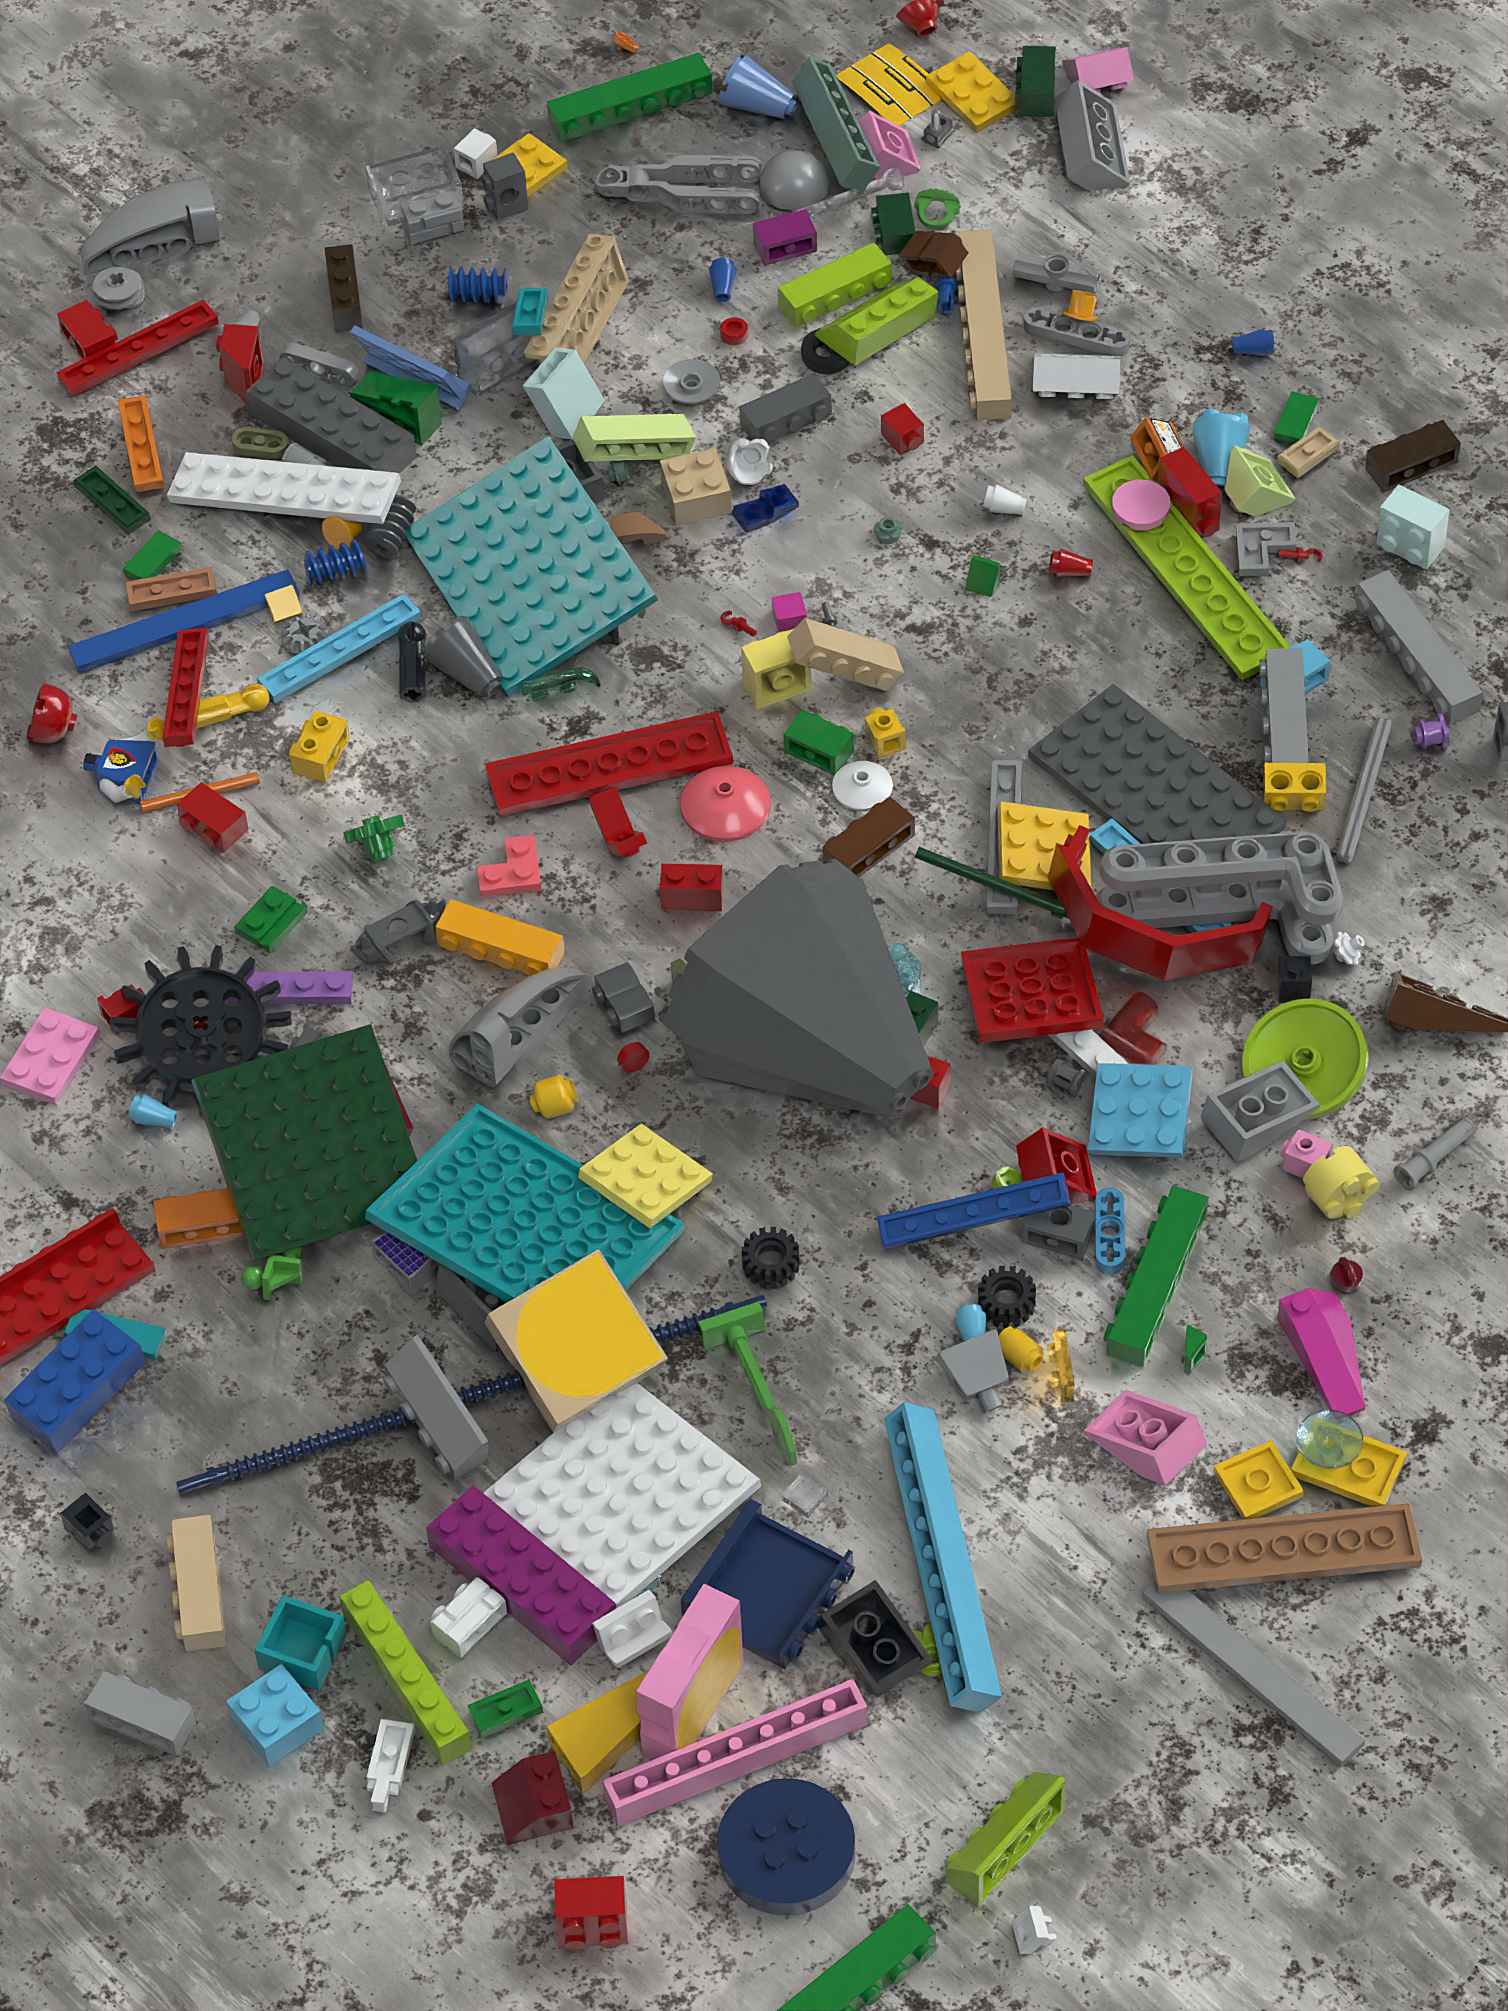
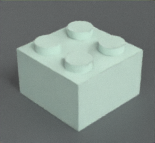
M1398 484L1380 507L1376 545L1382 547L1387 552H1392L1408 560L1412 564L1428 569L1445 547L1449 509Z

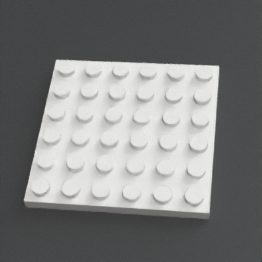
M636 1383L624 1391L606 1397L592 1410L555 1431L488 1488L484 1494L616 1603L617 1609L638 1595L761 1487V1483L756 1475Z

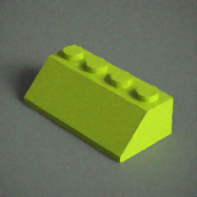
M920 277L897 282L815 332V336L856 366L934 318L938 291Z
M1032 1772L1026 1780H1019L1011 1791V1797L1004 1804L999 1803L992 1810L989 1821L983 1828L977 1827L971 1833L967 1846L961 1852L956 1851L950 1856L945 1865L946 1883L979 1907L1065 1811L1066 1779L1062 1776Z

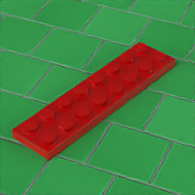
M714 711L485 763V768L497 810L501 817L589 797L610 787H616L617 790L704 771L713 767L733 764V755L719 713Z

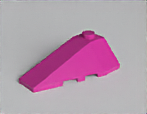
M1307 1288L1279 1299L1277 1320L1335 1421L1364 1411L1365 1401L1351 1320L1337 1295L1331 1292Z

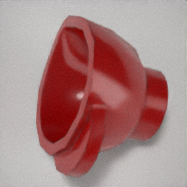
M914 0L905 5L896 14V17L911 29L916 30L917 35L920 37L932 34L938 29L936 24L938 8L944 4V0Z

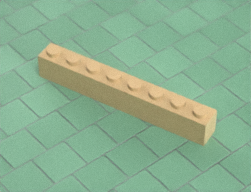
M992 229L959 231L958 236L961 238L963 246L969 252L956 270V281H962V285H958V301L964 302V306H960L961 323H966V327L962 328L963 345H969V349H965V365L971 366V370H967L968 388L973 387L974 392H969L970 409H976L977 420L1011 418V391Z

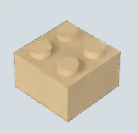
M716 448L660 460L661 484L676 526L732 513L731 490Z

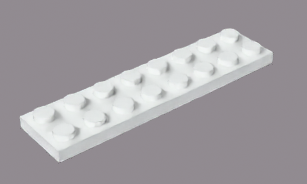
M186 452L167 493V497L170 503L317 518L335 516L347 521L383 524L401 479L399 473Z

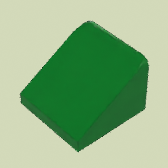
M973 555L967 576L966 589L992 597L1000 584V563Z
M1191 1325L1186 1326L1184 1373L1188 1375L1192 1373L1205 1356L1208 1340L1205 1333Z

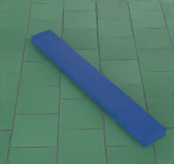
M287 569L68 645V650L78 673L176 640L178 630L210 628L268 607L264 597L267 593L293 585L295 593L299 597V590Z

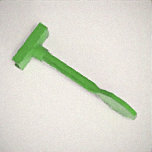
M759 1301L699 1321L698 1326L702 1332L700 1342L704 1350L728 1342L731 1348L735 1349L761 1407L769 1415L777 1445L785 1462L790 1466L796 1465V1449L789 1426L781 1409L775 1406L771 1392L748 1345L749 1339L747 1336L765 1330L763 1309Z

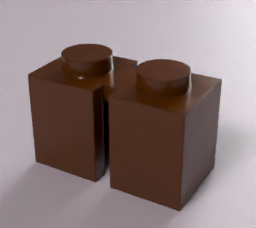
M917 230L901 251L899 257L913 275L930 276L932 274L934 277L951 278L969 252L963 246L961 238L955 233Z

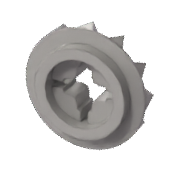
M308 614L304 618H298L295 615L293 621H285V627L281 630V640L284 647L295 654L303 652L328 637L326 623H322L319 617L311 618ZM301 629L309 632V639L300 634Z

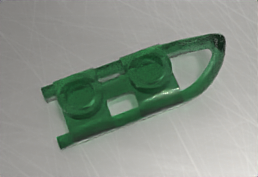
M578 667L522 682L523 688H521L522 696L529 695L533 702H538L549 697L548 691L558 689L561 694H567L577 690L576 681L590 682L596 687H600L601 683L595 672L587 668Z

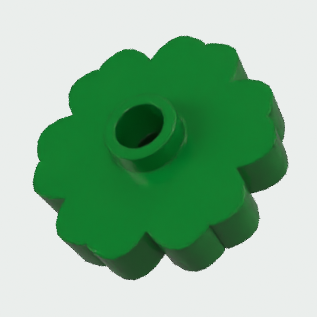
M402 814L383 820L377 815L362 820L363 826L343 832L346 844L362 840L365 853L370 855L372 862L395 855L393 851L395 844L391 830L404 827L405 823Z

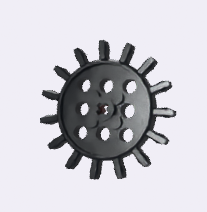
M215 945L211 953L209 967H191L189 954L185 947L182 946L178 947L177 961L181 970L166 977L150 960L144 963L148 978L155 984L146 995L134 988L122 986L120 990L121 997L128 1003L136 1004L139 1009L136 1018L111 1017V1031L136 1033L137 1043L115 1050L114 1056L117 1064L141 1057L147 1066L132 1080V1086L136 1092L145 1088L157 1077L168 1085L163 1093L162 1104L171 1108L180 1090L195 1092L192 1079L261 1058L263 1053L271 1055L289 1049V1045L267 1039V1028L292 1025L291 1011L265 1014L263 1003L280 994L281 988L279 982L275 980L254 991L247 983V980L254 974L256 969V960L249 957L242 964L239 971L233 974L220 969L223 963L222 946ZM231 997L240 1000L235 1006H228L224 1003ZM201 998L209 1001L204 1007H197L193 1004L194 1001ZM171 999L178 1002L173 1008L162 1006L166 1000ZM231 1025L241 1028L236 1034L225 1032V1029ZM170 1027L178 1030L173 1036H166L162 1033L166 1028ZM232 1053L241 1056V1059L237 1062H229L225 1058ZM201 1054L210 1057L205 1063L194 1061L195 1057ZM171 1055L179 1059L174 1064L163 1062L165 1057ZM196 1098V1105L199 1114L203 1115L199 1101Z

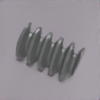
M395 494L384 523H372L365 538V543L374 555L385 560L397 558L398 550L401 549L403 541L407 537L406 531L410 530V524L415 519L413 513L416 512L417 508L412 501L402 495Z

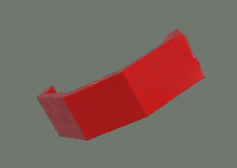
M1079 825L1074 836L1071 834L1067 836L1064 845L1056 843L1048 879L1084 948L1162 981L1253 962L1264 939L1273 905L1262 901L1254 918L1248 923L1183 935H1171L1100 904L1080 869L1083 862L1081 858L1087 846L1085 841L1091 829Z

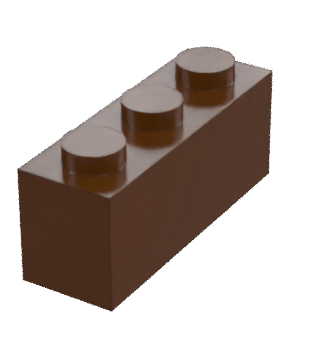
M889 796L883 802L876 803L859 820H853L847 829L839 835L833 836L826 841L823 846V864H827L829 859H836L856 876L861 877L915 836V817Z

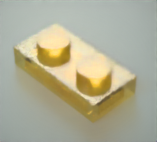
M1066 1329L1053 1330L1052 1343L1047 1344L1049 1363L1055 1362L1056 1371H1051L1053 1391L1059 1390L1061 1403L1073 1402L1074 1378Z

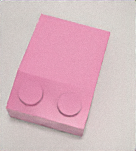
M1128 1390L1119 1395L1084 1429L1087 1437L1141 1477L1164 1486L1207 1446L1196 1415Z

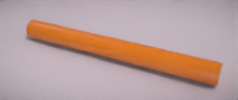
M257 772L206 785L220 794L259 784L260 782ZM194 788L140 801L142 813L177 805Z

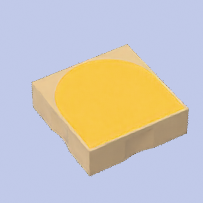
M599 1249L488 1313L484 1322L507 1360L522 1376L529 1395L553 1433L592 1410L606 1397L626 1390L663 1368L668 1359Z

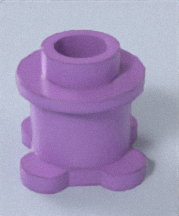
M1442 713L1437 714V720L1424 722L1422 719L1417 721V726L1413 727V739L1416 745L1420 744L1422 749H1427L1429 745L1440 744L1442 750L1447 749L1449 731Z

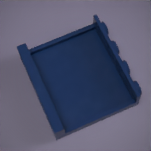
M750 1499L681 1598L682 1616L686 1613L703 1584L739 1600L742 1647L785 1670L791 1660L796 1661L804 1648L803 1642L808 1634L813 1635L817 1631L820 1614L826 1608L830 1609L835 1604L841 1585L843 1583L848 1584L852 1579L856 1568L853 1566V1551L848 1549L844 1557L762 1515V1504Z

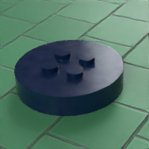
M782 1778L757 1784L743 1792L731 1803L719 1826L717 1845L719 1865L723 1878L728 1887L740 1900L759 1911L774 1915L790 1916L816 1910L835 1898L844 1888L852 1874L855 1863V1832L849 1813L832 1793L812 1782Z

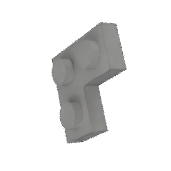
M1295 522L1236 524L1239 576H1268V553H1278V550L1296 551Z

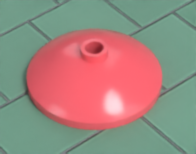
M718 766L698 773L686 784L681 794L680 808L685 823L693 832L709 840L729 842L746 838L763 826L770 813L771 798L766 784L753 772L736 766Z

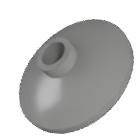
M698 359L682 360L673 364L665 372L663 387L666 394L679 403L699 404L708 401L718 392L720 375L716 368L706 361Z

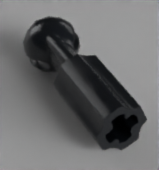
M418 622L403 624L399 628L397 636L399 641L400 698L407 700L409 703L420 702L422 698L426 697V664L423 650L427 634L424 627Z

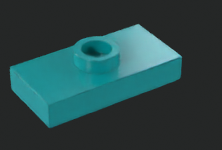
M519 288L511 327L513 335H541L549 297L548 288Z

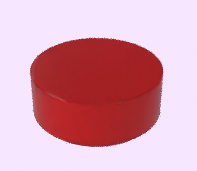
M737 317L724 320L720 325L722 341L729 345L744 343L748 338L747 323Z
M632 1042L621 1049L617 1062L625 1072L633 1073L646 1065L650 1053L641 1042Z

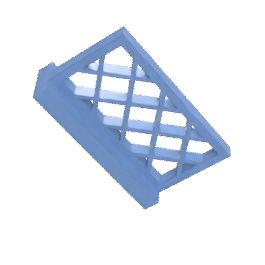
M356 325L350 331L367 351V355L363 360L366 366L383 374L438 386L439 402L457 411L460 410L473 388L470 383L450 374L448 371Z

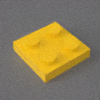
M530 133L494 158L496 159L514 152L525 170L527 197L568 168L566 159Z
M1272 1440L1214 1465L1213 1472L1242 1519L1259 1518L1303 1498V1488Z

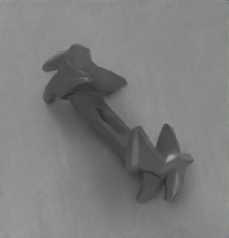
M431 898L428 903H420L416 899L391 915L371 925L366 924L364 932L356 940V945L351 946L352 953L358 956L364 963L389 961L393 964L396 959L387 950L420 931H425L422 939L424 944L436 942L435 926L446 908V901L442 899L437 903L435 899ZM395 920H402L407 924L406 930L401 933H390L388 929Z

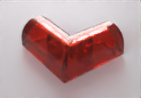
M1135 992L1099 1034V1037L1116 1053L1135 1064L1155 1065L1167 1051L1166 1043L1145 1031L1159 1015V1008L1156 1002L1143 992Z

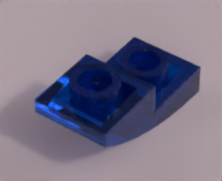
M786 484L760 490L759 498L756 500L734 505L732 515L743 530L748 533L765 527L791 513L799 507V501Z

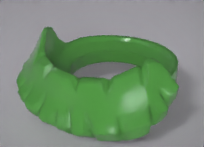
M930 188L919 192L915 198L914 208L918 210L919 220L929 229H943L953 221L955 215L960 214L961 205L959 204V199L947 190ZM934 201L943 202L947 209L946 217L937 222L930 221L925 216L926 208Z

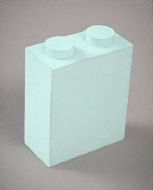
M555 347L523 385L552 437L573 440L580 417L594 416L605 402L583 361L574 349Z

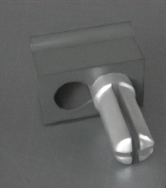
M933 109L931 111V123L924 129L922 141L937 149L940 148L955 131L953 120L941 115L939 110Z

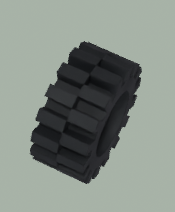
M765 1227L759 1228L760 1235L753 1231L750 1234V1239L746 1238L744 1247H742L744 1274L746 1278L750 1277L751 1283L754 1285L760 1281V1288L766 1289V1284L769 1283L771 1284V1289H777L778 1282L783 1287L787 1285V1278L792 1282L795 1278V1273L799 1271L800 1255L798 1242H795L792 1234L787 1236L786 1230L782 1228L779 1233H776V1227H770V1232H766ZM767 1251H775L783 1256L782 1261L771 1265L760 1262L758 1258L759 1255Z
M1004 1265L999 1266L998 1273L993 1268L989 1270V1277L986 1274L983 1275L982 1282H979L978 1305L986 1313V1321L989 1322L993 1318V1325L996 1327L999 1326L1000 1322L1004 1323V1328L1009 1327L1011 1322L1014 1323L1015 1327L1020 1326V1319L1026 1323L1029 1320V1314L1033 1315L1036 1307L1035 1283L1033 1284V1278L1030 1275L1026 1277L1025 1270L1020 1269L1016 1273V1266H1010V1271H1005ZM1011 1290L1018 1293L1019 1299L1014 1303L1004 1304L998 1302L994 1296L999 1291Z

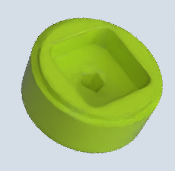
M1002 1167L993 1176L992 1187L996 1189L1023 1182V1177L1014 1168Z

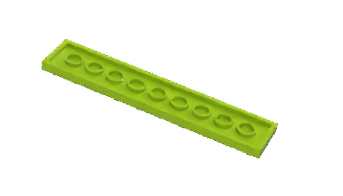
M1133 455L1083 478L1085 489L1241 680L1259 672V660L1264 659L1266 649L1290 648L1286 640L1171 501L1168 517L1156 528L1133 530L1129 528V525L1120 524L1112 513V497L1116 490L1124 483L1133 480H1149L1154 482Z

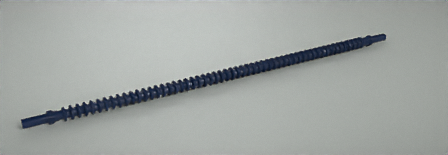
M764 1295L735 1304L731 1301L725 1303L720 1309L715 1310L711 1307L708 1313L702 1310L699 1316L693 1313L692 1318L688 1319L687 1316H684L683 1321L675 1319L674 1324H670L667 1321L664 1327L658 1324L657 1329L653 1330L651 1327L649 1329L657 1342L661 1341L664 1344L667 1338L673 1341L676 1335L683 1338V1333L687 1332L689 1335H692L693 1330L701 1332L698 1326L699 1321L758 1301L761 1307L765 1308L767 1307V1302ZM515 1370L513 1375L507 1372L504 1378L498 1375L495 1381H492L491 1378L485 1384L479 1381L478 1386L470 1384L469 1389L461 1387V1391L456 1393L466 1406H469L470 1401L478 1403L479 1398L487 1400L489 1395L495 1398L498 1392L504 1395L507 1389L513 1392L516 1386L523 1389L525 1382L520 1373ZM398 1407L397 1412L389 1410L388 1415H384L381 1412L379 1418H375L372 1415L369 1421L363 1418L360 1424H357L356 1421L350 1427L344 1424L343 1429L335 1427L334 1432L326 1430L325 1435L317 1433L316 1438H312L309 1435L307 1437L308 1440L303 1441L300 1438L297 1444L290 1441L288 1447L281 1444L280 1449L276 1450L275 1447H272L269 1453L263 1450L262 1455L258 1456L257 1453H254L253 1458L244 1456L243 1461L235 1459L234 1464L226 1462V1466L221 1468H206L207 1472L177 1481V1489L179 1494L210 1484L212 1487H215L220 1482L229 1478L231 1481H234L235 1476L238 1475L240 1478H243L244 1473L252 1475L254 1470L262 1472L263 1467L271 1469L272 1464H276L279 1467L281 1461H285L286 1464L289 1463L291 1458L297 1461L300 1455L307 1458V1453L309 1452L316 1455V1451L319 1449L325 1452L326 1447L330 1446L331 1449H334L335 1444L343 1446L344 1441L352 1443L354 1438L360 1441L363 1435L369 1438L372 1432L379 1435L381 1429L388 1432L391 1426L394 1429H397L398 1424L401 1423L403 1426H406L409 1420L404 1415L401 1407Z

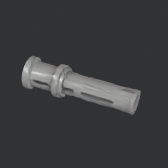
M1461 1117L1457 1123L1426 1148L1416 1149L1408 1161L1394 1167V1175L1398 1182L1406 1189H1414L1423 1176L1435 1172L1437 1163L1468 1137L1476 1133L1475 1126L1468 1129L1474 1123L1468 1117Z

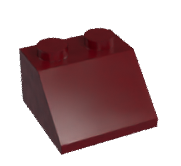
M556 1751L523 1758L491 1782L507 1845L574 1829L572 1810Z

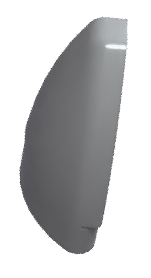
M202 176L157 187L129 200L116 209L99 224L82 246L81 257L85 274L98 273L111 267H127L182 255L189 251L191 242H194L195 245L219 241L220 236L215 207L206 178Z
M556 967L529 976L506 988L478 1010L455 1035L449 1046L451 1061L459 1069L482 1083L495 1087L511 1070L513 1065L522 1064L587 993L590 989L589 976L573 967Z

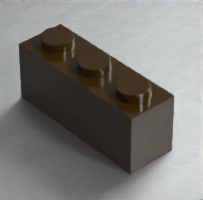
M353 245L324 247L335 333L351 331L354 325L363 329Z
M1440 420L1433 424H1427L1411 433L1402 434L1384 444L1375 445L1367 450L1365 469L1384 493L1396 488L1398 484H1406L1459 461L1461 443L1445 421Z

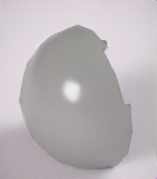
M787 150L773 156L766 163L759 178V192L762 200L767 205L770 204L778 209L792 210V212L803 209L807 210L819 204L827 195L830 187L829 176L825 166L812 154L799 150Z

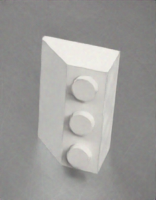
M1035 353L1033 391H1039L1040 397H1056V392H1067V397L1085 398V393H1096V398L1113 399V394H1119L1121 356Z

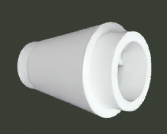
M997 484L996 487L988 485L982 508L989 509L991 513L1023 515L1027 498H1023Z

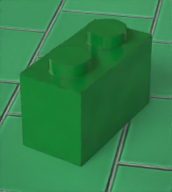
M805 710L799 712L783 734L784 753L834 776L854 752L853 732H850L844 726H837L824 720L821 716L811 714Z

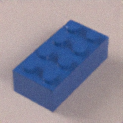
M93 1309L4 1399V1403L11 1418L54 1452L58 1453L147 1361L139 1343Z

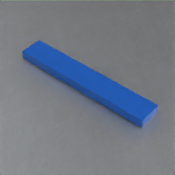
M1059 1173L877 1216L883 1248L889 1249L1071 1206L1065 1175Z

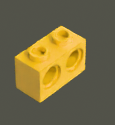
M1264 763L1263 802L1270 808L1279 812L1285 810H1304L1307 812L1325 810V763Z

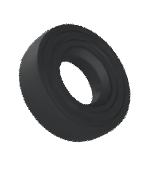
M821 328L808 333L801 345V357L807 368L819 374H834L848 366L850 362L838 353L830 357H823L816 353V349L819 346L826 345L815 336V332Z

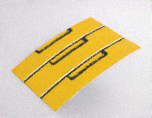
M890 43L836 74L838 80L863 98L883 118L898 126L943 100L926 83V75L928 73Z

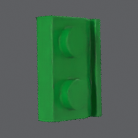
M271 886L234 926L235 933L258 947L266 948L267 952L271 954L308 913L307 905L304 903L302 905L299 904L292 896Z

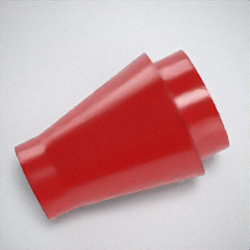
M1062 548L1059 551L1052 550L1049 573L1055 574V577L1091 576L1093 559L1082 557Z

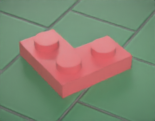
M534 835L504 838L507 863L477 866L481 898L542 891Z

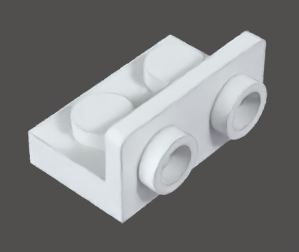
M650 1590L592 1623L601 1651L616 1668L622 1667L673 1635L670 1627L662 1620L656 1597Z

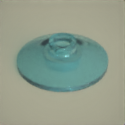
M1330 1409L1320 1410L1310 1414L1301 1422L1297 1431V1445L1303 1457L1310 1463L1322 1468L1335 1469L1350 1464L1358 1457L1363 1446V1434L1358 1423L1346 1413ZM1330 1442L1335 1446L1329 1447L1324 1444Z

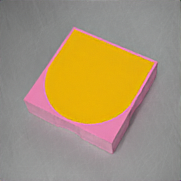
M703 1584L679 1622L672 1637L636 1691L638 1714L641 1719L642 1755L654 1760L696 1743L744 1665L739 1600Z

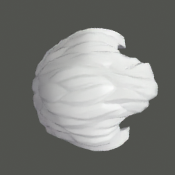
M740 438L732 444L726 465L734 480L743 485H755L771 473L773 465L766 462L770 448L766 440L757 438L748 441L747 439Z

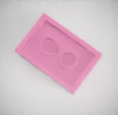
M44 1007L0 1077L1 1085L57 1105L100 1036L99 1027Z

